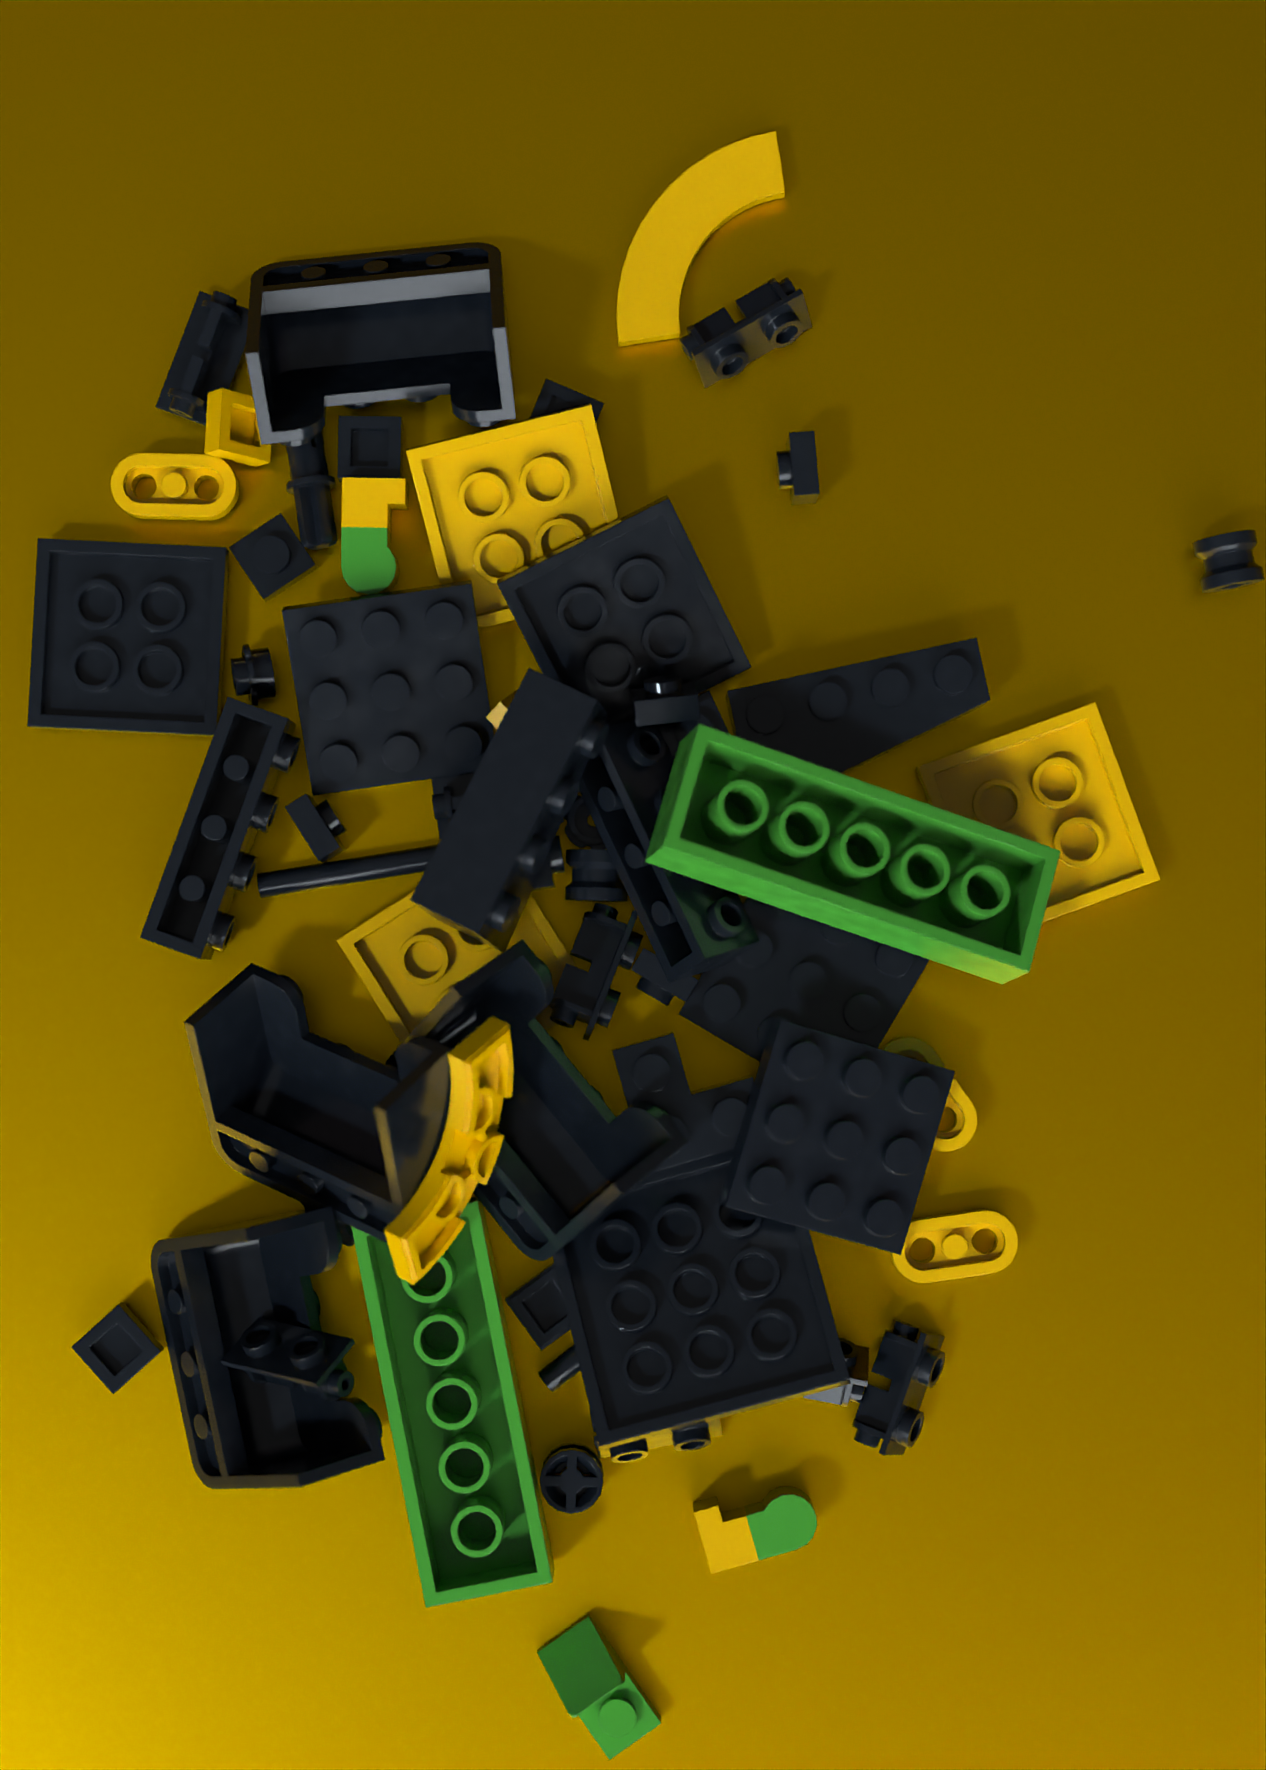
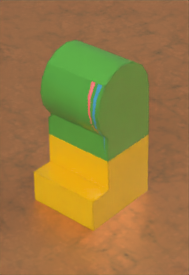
M342 477L341 569L343 578L349 587L361 596L390 592L398 582L399 565L394 554L391 552V509L409 510V484L405 478Z
M792 1486L778 1487L770 1491L762 1502L722 1513L717 1496L693 1502V1512L711 1574L797 1550L807 1545L813 1538L817 1527L816 1513L810 1498L802 1490Z

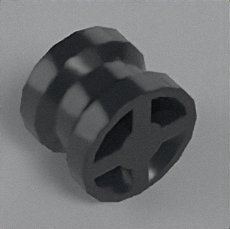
M1255 530L1220 534L1193 543L1194 555L1202 560L1205 572L1200 579L1202 593L1236 589L1265 580L1263 568L1256 564L1254 560L1253 549L1258 543Z
M566 850V863L572 868V882L565 887V900L627 902L628 894L607 850Z
M575 1442L561 1444L550 1451L543 1462L540 1476L541 1493L549 1505L560 1512L569 1514L583 1512L594 1505L601 1495L604 1477L602 1462L596 1452L584 1444Z

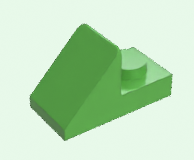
M590 1614L537 1650V1654L567 1712L572 1718L577 1716L581 1718L609 1760L661 1724V1716Z

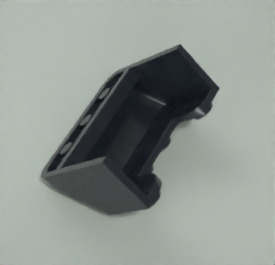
M470 242L282 261L263 266L253 273L250 285L245 355L261 445L280 443L284 446L304 445L310 442L324 428L326 423V407L343 405L351 409H360L371 406L379 401L405 399L410 402H426L439 395L450 394L453 414L457 418L467 421L472 426L489 427L498 424L502 420L516 419L501 252L496 246L488 243Z
M522 939L453 986L409 1036L420 1035L426 1038H433L453 1050L491 1016L509 1024L513 1048L512 1097L503 1098L502 1111L497 1132L503 1134L504 1139L487 1185L478 1182L473 1193L522 1253L534 1260L544 1261L553 1256L624 1198L688 1141L676 1128L669 1114L649 1102L637 1101L617 1117L608 1108L598 1090L586 1081L564 1054L559 1042L550 1036L536 1019L553 999L552 975L547 965L537 958ZM396 1050L387 1059L385 1065H392L398 1068Z
M251 963L184 1021L214 1148L224 1162L238 1173L312 1208L331 1206L335 1219L388 1243L384 1229L401 1213L417 1192L434 1161L443 1137L451 1098V1074L448 1053L452 1049L433 1038L411 1035L396 1049L398 1068L382 1064L353 1051L344 1044L334 1043L310 1032L303 1003L304 997L299 986L286 975H278Z
M331 1206L280 1213L159 1240L152 1249L151 1270L191 1460L199 1479L208 1488H300L385 1460L381 1443V1421L377 1413L363 1400L356 1397L340 1398L336 1401L325 1400L320 1394L305 1391L302 1384H299L295 1389L270 1382L265 1384L255 1383L251 1381L248 1374L243 1370L224 1366L221 1363L222 1358L258 1317L322 1332L319 1320L320 1302L312 1287L310 1275L332 1270L338 1261L342 1248L341 1233L334 1222Z

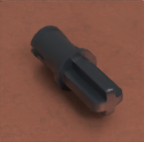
M322 429L310 442L304 445L286 446L291 481L286 484V490L289 494L294 495L300 541L308 550L329 548L334 546L338 540L330 489L336 486V481L328 473Z

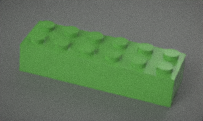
M698 724L679 743L645 862L1003 985L1030 971L1060 851Z
M477 1197L470 1198L459 1218L466 1223L450 1247L414 1285L397 1276L388 1243L351 1226L426 1608L552 1583L555 1569L484 1206Z

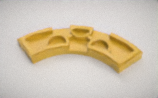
M776 131L739 140L705 156L673 181L654 202L637 229L629 246L621 272L616 315L618 347L680 338L679 305L682 289L692 261L703 243L715 230H718L739 213L764 202L784 198L785 187Z
M493 1016L448 1053L451 1074V1098L440 1146L417 1192L401 1213L384 1229L397 1276L413 1285L435 1265L464 1227L466 1222L459 1217L478 1182L487 1185L504 1139V1135L497 1132L502 1111L503 1098L512 1097L513 1048L509 1024Z

